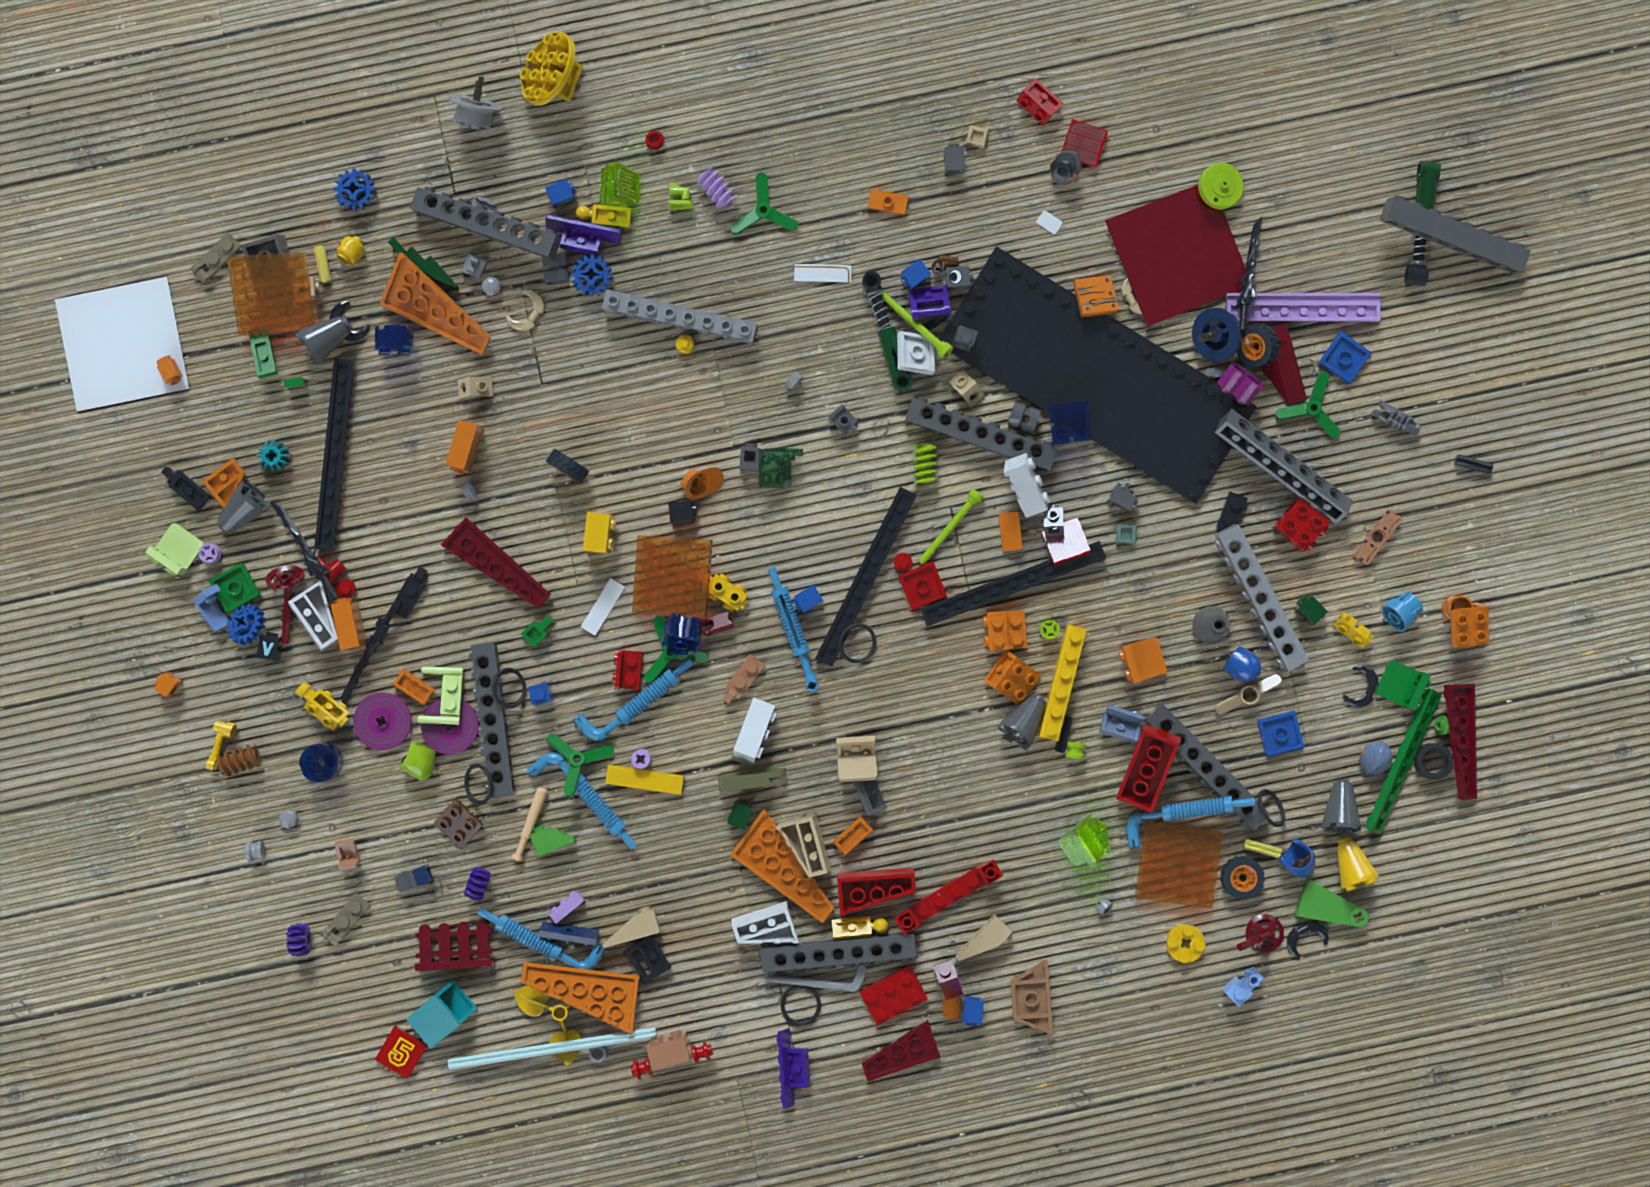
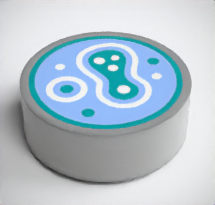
M469 481L461 484V489L468 500L471 501L477 498V494Z

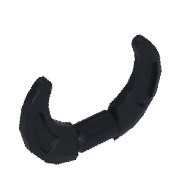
M343 301L336 304L331 310L329 320L341 317L342 310L349 306L350 302ZM366 324L360 331H350V334L344 340L351 342L364 338L369 331V324Z
M1358 665L1352 669L1362 672L1369 684L1365 692L1366 695L1363 694L1355 699L1343 695V699L1347 704L1353 707H1363L1370 704L1374 699L1372 696L1376 685L1378 686L1379 684L1378 676L1373 669L1368 666Z
M1306 921L1307 924L1297 929L1294 927L1287 936L1286 942L1289 951L1294 956L1300 958L1301 955L1296 949V943L1300 938L1299 935L1309 931L1320 934L1323 938V944L1327 945L1329 935L1322 924L1317 921Z

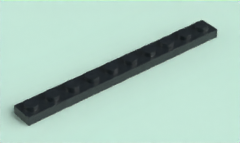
M334 358L314 543L315 549L335 551L354 360Z
M902 487L899 488L815 659L831 667L833 666L840 652L838 647L839 637L845 628L854 624L916 499V494ZM850 630L845 634V636H844V638H843L842 646H843V644H844V642H845V640H846V638H847V636H848Z
M1097 541L1089 544L1091 549L1089 554L1054 565L1053 560L1050 559L921 608L926 626L928 627L1107 559L1101 542Z

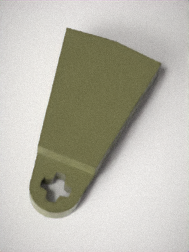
M786 768L717 776L718 789L721 792L770 786L769 778L786 776Z

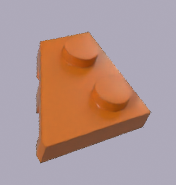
M232 458L202 482L221 506L225 508L246 472L235 458Z

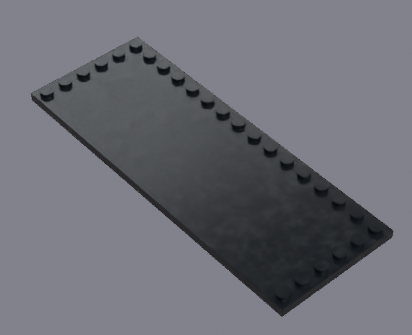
M997 246L939 338L941 342H948L951 345L956 328L959 325L978 331L974 346L971 347L969 352L953 347L951 354L1195 505L1202 497L1232 448L1231 444L1215 433L1220 420L1231 409L1246 420H1249L1257 407L1252 403L1249 405L1239 404L1234 399L1235 396L1231 393L1223 392L1215 380L1108 314L1081 317L1075 294Z

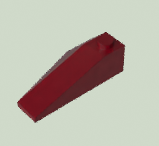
M1284 324L1272 329L1277 333V337H1279V354L1271 364L1260 368L1284 401L1291 405L1307 399L1292 340L1287 326Z

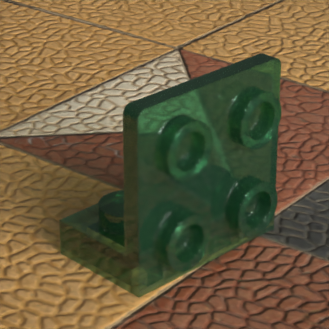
M758 449L759 487L791 488V461H795V457H803V449Z

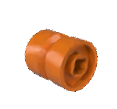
M1450 596L1443 601L1441 611L1443 616L1450 620V612L1452 610L1474 606L1472 601L1466 596Z

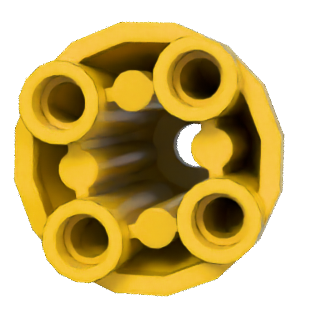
M1352 837L1337 841L1341 888L1351 892L1358 889L1357 885L1365 883L1366 886L1377 883L1376 879L1379 878V875L1357 842L1353 841Z

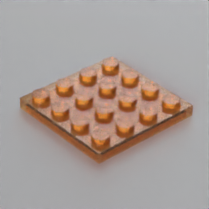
M305 252L227 257L238 334L299 331L301 328L315 324Z
M638 535L632 612L707 617L713 540Z
M1145 821L1135 898L1212 908L1222 832Z

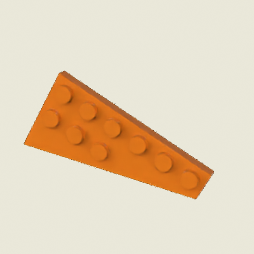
M399 253L379 305L481 355L485 354L491 336L405 254Z
M764 808L730 856L821 923H824L834 909V906L813 877H808L797 860L796 855L787 845L780 831L775 827L777 825Z
M523 962L522 984L632 1035L639 976Z

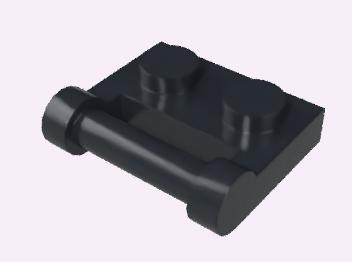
M654 935L644 938L623 951L625 957L628 956L641 978L639 980L642 985L672 968ZM639 950L651 973L647 974L634 953L635 951Z

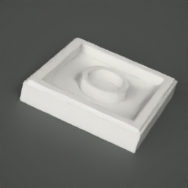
M904 331L898 332V370L929 375L934 374L935 346L921 334Z

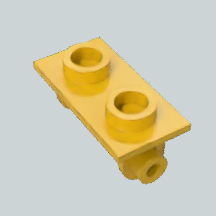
M1342 612L1339 616L1340 619L1332 624L1340 633L1346 635L1360 648L1372 642V632L1362 624L1356 628L1355 625L1358 621L1349 613Z

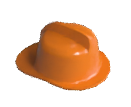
M716 467L703 470L693 469L685 474L683 480L680 481V485L684 489L686 498L694 501L716 492L721 487L724 476L722 471Z

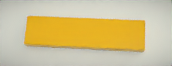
M608 764L605 784L681 795L684 775Z

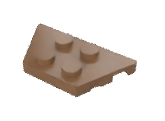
M1043 960L1010 980L1013 1020L1053 1035L1048 960Z

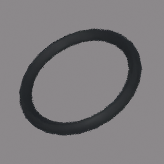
M861 623L852 624L845 628L839 637L838 647L840 654L848 662H864L875 651L876 636L869 626ZM856 627H862L869 631L873 641L870 652L861 659L849 658L844 653L842 647L845 634Z
M504 668L494 676L492 693L496 702L502 707L514 708L524 700L526 683L519 671L513 668ZM504 672H513L520 678L522 683V695L514 704L503 703L496 693V681Z
M481 764L471 765L464 777L465 790L468 797L474 803L484 804L492 795L493 780L486 767ZM474 768L482 769L488 777L489 792L483 800L475 799L469 790L468 777Z
M1268 789L1261 790L1258 794V805L1262 815L1272 826H1283L1285 823V811L1281 801L1272 791ZM1264 793H1268L1276 801L1281 812L1280 823L1273 822L1265 812L1262 804V795Z
M794 985L787 989L781 998V1012L793 1024H809L817 1018L820 1012V997L811 987ZM799 988L812 992L817 1001L816 1012L810 1019L805 1021H796L790 1018L784 1007L787 995Z

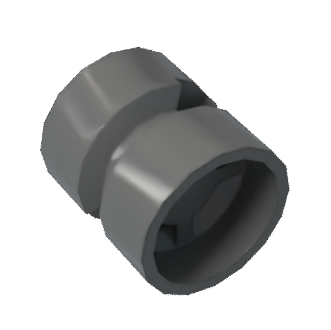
M556 254L554 261L542 257L543 268L546 269L544 273L546 285H559L570 282L569 271L565 270V267L568 266L566 254Z
M1015 401L1007 425L1014 428L1022 427L1023 431L1033 434L1041 410L1033 407L1027 409L1026 405ZM1025 414L1029 416L1027 422L1022 421Z

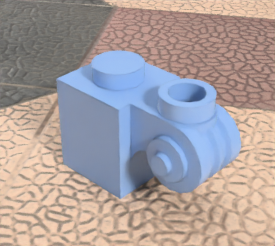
M1254 967L1247 969L1244 972V978L1241 980L1235 976L1222 988L1238 1007L1253 994L1251 991L1256 986H1260L1264 978Z

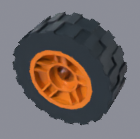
M1265 324L1248 326L1247 331L1242 332L1244 338L1236 350L1238 358L1246 366H1251L1252 368L1271 364L1279 354L1280 344L1277 333Z
M556 449L552 450L546 460L552 467L579 484L583 483L590 472Z
M1235 856L1223 865V869L1220 872L1221 885L1231 896L1247 900L1248 898L1255 897L1263 889L1265 873L1257 861L1245 856ZM1242 874L1246 875L1244 882L1239 879Z

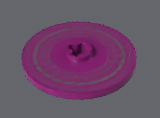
M384 692L375 693L363 699L356 708L353 718L354 729L358 738L368 747L377 750H388L401 744L408 736L412 722L411 713L406 703L398 696ZM384 716L387 724L380 726L378 718Z
M441 699L433 702L426 709L423 716H440ZM462 700L460 725H455L454 729L448 731V727H445V724L421 723V732L425 742L436 752L446 755L458 754L468 749L474 743L478 735L479 720L473 707Z

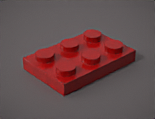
M910 964L859 991L877 1026L928 1000Z

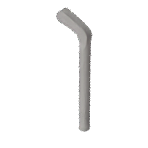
M859 964L852 983L773 975V982L856 992L865 977L867 969L864 965Z

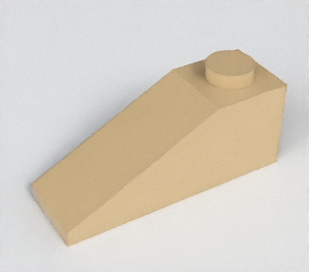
M650 906L638 909L639 912L604 942L603 947L606 948L660 933L661 927L656 909H650Z
M993 914L955 957L958 961L998 947L1002 943L1006 944L1012 937L1010 935L1012 930Z

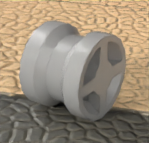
M258 841L255 844L252 842L245 844V855L248 862L254 859H265L266 850L263 841Z

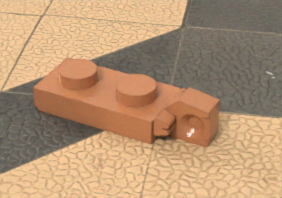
M749 654L727 683L725 689L728 693L723 700L729 704L734 697L739 699L764 668L765 664Z

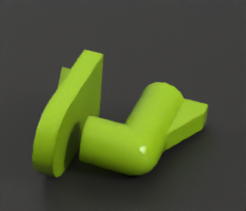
M670 183L669 195L681 196V200H669V211L693 209L694 202L690 201L689 188Z

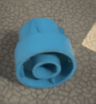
M1405 592L1398 598H1392L1382 606L1384 618L1393 628L1404 632L1413 625L1415 617L1423 611V606L1419 599L1410 592Z

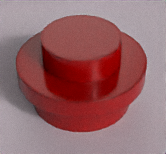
M651 131L645 138L646 145L651 150H659L665 142L663 134L659 131Z
M899 553L895 556L893 564L898 571L905 572L912 567L913 561L909 554Z
M343 579L338 582L336 591L340 597L350 598L355 594L356 586L353 581Z

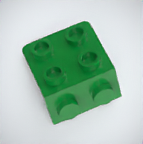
M1390 660L1375 693L1408 710H1415L1420 707L1423 701L1421 696L1424 690L1426 691L1430 686L1431 680L1429 679L1431 675L1425 672H1418L1395 660Z

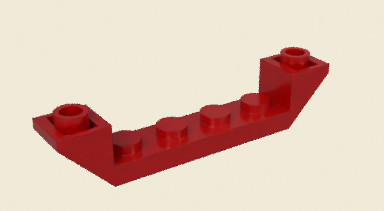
M992 859L974 867L910 905L894 919L903 935L919 927L921 922L985 884L988 886L1003 877V874L995 860Z

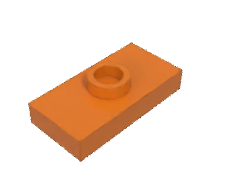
M871 188L867 208L905 216L909 196Z
M402 669L392 684L424 706L436 690L406 669Z
M860 816L832 842L846 856L873 829Z

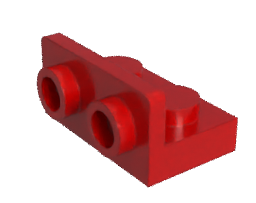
M1037 78L1021 92L1016 100L1022 108L1043 126L1064 104Z
M618 650V654L615 653L614 665H617L616 673L613 672L612 684H615V688L640 690L643 652Z

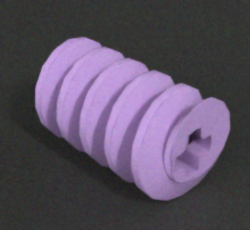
M713 166L699 176L697 183L703 184V190H708L706 194L707 196H712V202H717V208L724 209L731 205L738 195L731 196L733 188L726 190L729 183H721L724 177L717 178L719 170L712 172Z

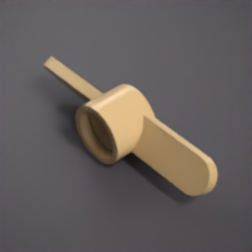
M1272 675L1253 686H1242L1238 694L1218 703L1215 706V711L1217 714L1222 715L1242 704H1255L1259 700L1260 695L1281 684V677L1279 675ZM1246 688H1252L1255 692V697L1250 702L1243 699V691Z

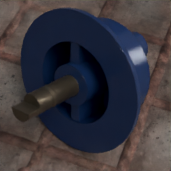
M1216 307L1206 309L1197 316L1192 327V339L1196 350L1201 356L1207 360L1219 362L1230 358L1236 352L1244 338L1239 329L1240 325L1236 316L1225 309Z

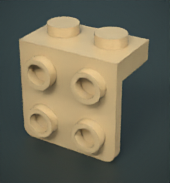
M875 736L836 738L839 781L876 780Z

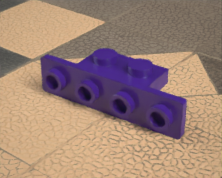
M546 215V228L563 233L560 242L561 249L597 256L601 241L621 243V230Z
M789 1028L778 1031L776 1039L779 1048L780 1100L783 1109L795 1105L794 1087L808 1088L811 1086L808 1048L791 1047Z

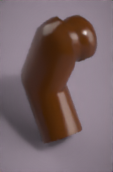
M942 255L932 263V270L934 273H941L947 266L957 267L959 258Z

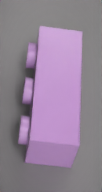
M578 890L571 892L567 900L564 898L559 902L560 905L557 908L554 906L550 910L549 916L556 924L585 900Z

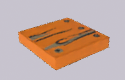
M1111 275L1075 279L1073 281L1081 317L1118 313L1119 307Z

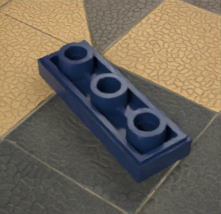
M543 921L539 930V937H543L546 940L556 939L563 940L565 943L576 942L582 943L584 946H592L597 944L600 930Z

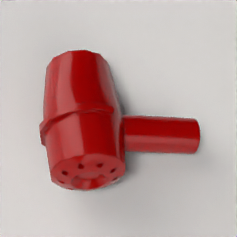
M318 555V562L328 567V570L331 571L330 574H326L331 584L334 583L346 571V566L339 559L327 565Z

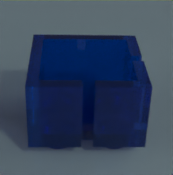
M1087 401L1048 405L1050 423H1054V426H1050L1052 444L1070 443V437H1073L1074 442L1091 440Z

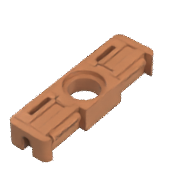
M1386 510L1387 513L1365 537L1364 541L1366 542H1363L1356 553H1353V557L1363 565H1368L1401 523L1402 517L1394 514L1393 510ZM1375 532L1382 534V540L1379 543L1374 542L1372 538Z

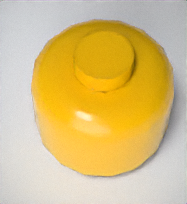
M681 335L677 338L675 346L681 354L687 355L694 350L695 343L691 336Z

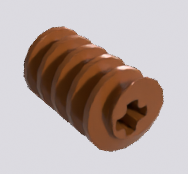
M255 744L254 749L250 745H246V751L240 747L239 754L233 749L231 751L232 756L228 752H224V758L220 754L217 755L219 770L227 777L231 776L232 773H239V770L243 772L247 768L259 767L262 761L260 752Z

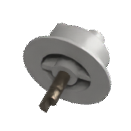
M479 76L478 80H476L473 97L463 95L449 96V100L457 104L453 116L454 123L462 125L467 123L470 124V128L477 130L482 128L490 129L492 126V112L502 111V106L481 99L484 76Z

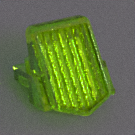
M619 162L606 164L605 168H601L600 205H637L640 194L639 173L626 168L625 165Z
M1091 815L1076 824L1074 829L1066 833L1058 841L1060 847L1074 866L1087 863L1091 869L1098 866L1101 857L1107 855L1111 848L1107 825Z

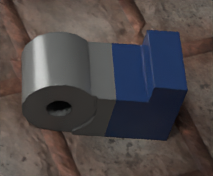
M429 864L394 877L399 892L434 880Z

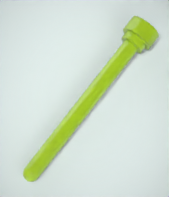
M881 294L887 305L936 347L937 354L945 359L952 352L953 346L948 342H941L917 320H912V315L888 294Z
M974 488L968 493L967 502L920 557L919 563L921 565H924L972 506L982 502L984 497Z

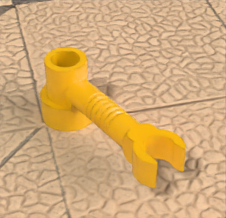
M221 721L214 723L213 731L217 732L212 753L206 763V769H217V755L220 753L224 737L230 739L234 737L237 730L236 724Z

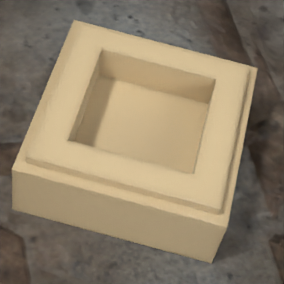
M970 125L965 145L984 149L988 129Z

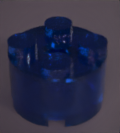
M384 325V329H379V326L374 327L375 351H378V355L387 356L391 352H398L399 356H408L411 351H414L413 326H410L409 330L406 329V325Z
M679 613L671 614V617L664 622L663 648L666 646L667 651L678 655H688V651L693 650L694 653L698 652L702 636L701 619L698 617L682 616Z
M330 743L311 745L300 756L299 765L303 772L302 774L312 782L319 783L331 780L342 769L343 754ZM319 759H323V766H320L321 763L318 762Z

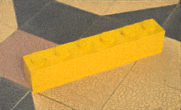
M1069 624L1065 625L1046 699L1045 710L1037 734L1039 737L1054 741L1059 740L1087 629Z

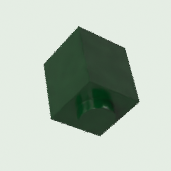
M1312 595L1302 596L1296 602L1298 606L1294 608L1310 625H1315L1328 612Z
M744 799L735 801L727 824L745 830L753 810V806H750L751 802Z

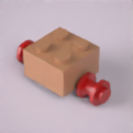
M676 1030L670 1032L669 1036L657 1035L656 1038L649 1041L646 1048L648 1057H645V1061L641 1063L633 1060V1065H630L632 1076L641 1079L642 1074L648 1073L649 1076H653L654 1070L688 1062L693 1058L695 1064L699 1063V1060L704 1057L707 1060H711V1056L714 1055L711 1044H707V1041H703V1045L700 1047H696L694 1044L690 1046L687 1031Z

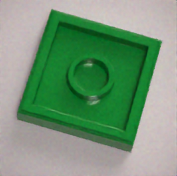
M244 562L209 580L211 586L217 584L221 589L217 597L227 614L232 613L236 608H241V605H246L262 596Z

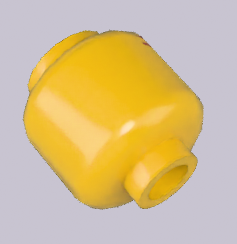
M356 236L344 237L336 248L337 258L346 265L356 264L365 253V248L362 245L363 241Z

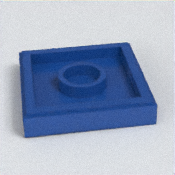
M1339 331L1317 363L1349 385L1372 352L1342 331Z
M1295 710L1257 720L1266 757L1304 748Z

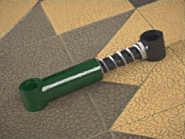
M1420 161L1417 167L1416 178L1418 183L1415 202L1423 204V208L1428 210L1434 209L1437 181L1441 173L1440 163ZM1415 235L1413 240L1412 260L1410 265L1406 267L1404 283L1425 286L1429 276V269L1425 266L1426 261H1424L1425 254H1427L1425 253L1427 239Z
M869 271L863 276L862 287L866 294H868L869 301L873 305L872 309L875 311L874 316L877 318V324H879L877 334L893 387L897 392L905 393L911 388L912 378L909 371L900 370V373L897 371L893 358L895 355L898 362L896 327L891 326L890 323L892 322L889 321V314L886 311L887 307H885L883 302L885 300L881 295L883 293L881 291V277L877 272ZM874 278L877 284L873 287L868 286L866 280ZM905 378L908 381V385L900 387L897 384V380Z

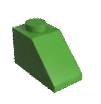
M544 825L534 828V833L530 834L538 856L576 840L575 836L551 826L545 828Z

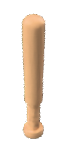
M538 787L520 835L521 840L515 854H512L511 857L516 861H523L522 855L526 843L530 839V834L533 832L548 794L545 788Z

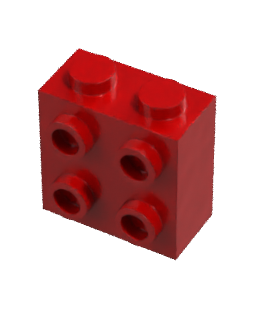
M1299 497L1295 499L1272 528L1297 549L1304 552L1306 550L1310 551L1317 543L1315 539L1319 535L1323 536L1329 529L1327 525L1330 521Z

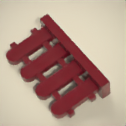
M483 920L477 923L476 930H470L467 922H460L457 926V931H451L450 925L447 923H441L438 927V932H432L431 927L427 924L421 925L419 933H415V938H419V953H416V958H420V963H415V971L495 967V959H490L493 948L490 949L489 934H493V929H489V924ZM470 935H477L476 950H470ZM451 936L458 937V951H451ZM432 937H438L439 952H432ZM477 954V959L471 960V955ZM451 956H458V961H452ZM432 957H439V962H432Z

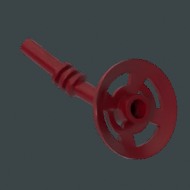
M293 565L275 568L267 574L265 579L269 588L284 590V610H282L283 614L281 615L283 617L281 619L283 622L281 644H289L290 623L293 622L291 619L293 618V615H291L293 611L288 605V601L292 600L291 588L298 586L305 578L304 571L300 567ZM285 572H294L295 574H294V575H290V574L285 573Z
M1270 914L1254 916L1246 926V941L1238 943L1237 949L1242 951L1252 947L1259 952L1275 950L1280 946L1284 938V929L1281 922ZM1262 919L1270 920L1269 922H1261L1259 924L1256 923ZM1275 925L1279 929V938L1275 937V930L1273 928ZM1252 929L1256 930V935L1251 936ZM1272 943L1274 944L1273 946L1267 948L1261 947V945H1270Z

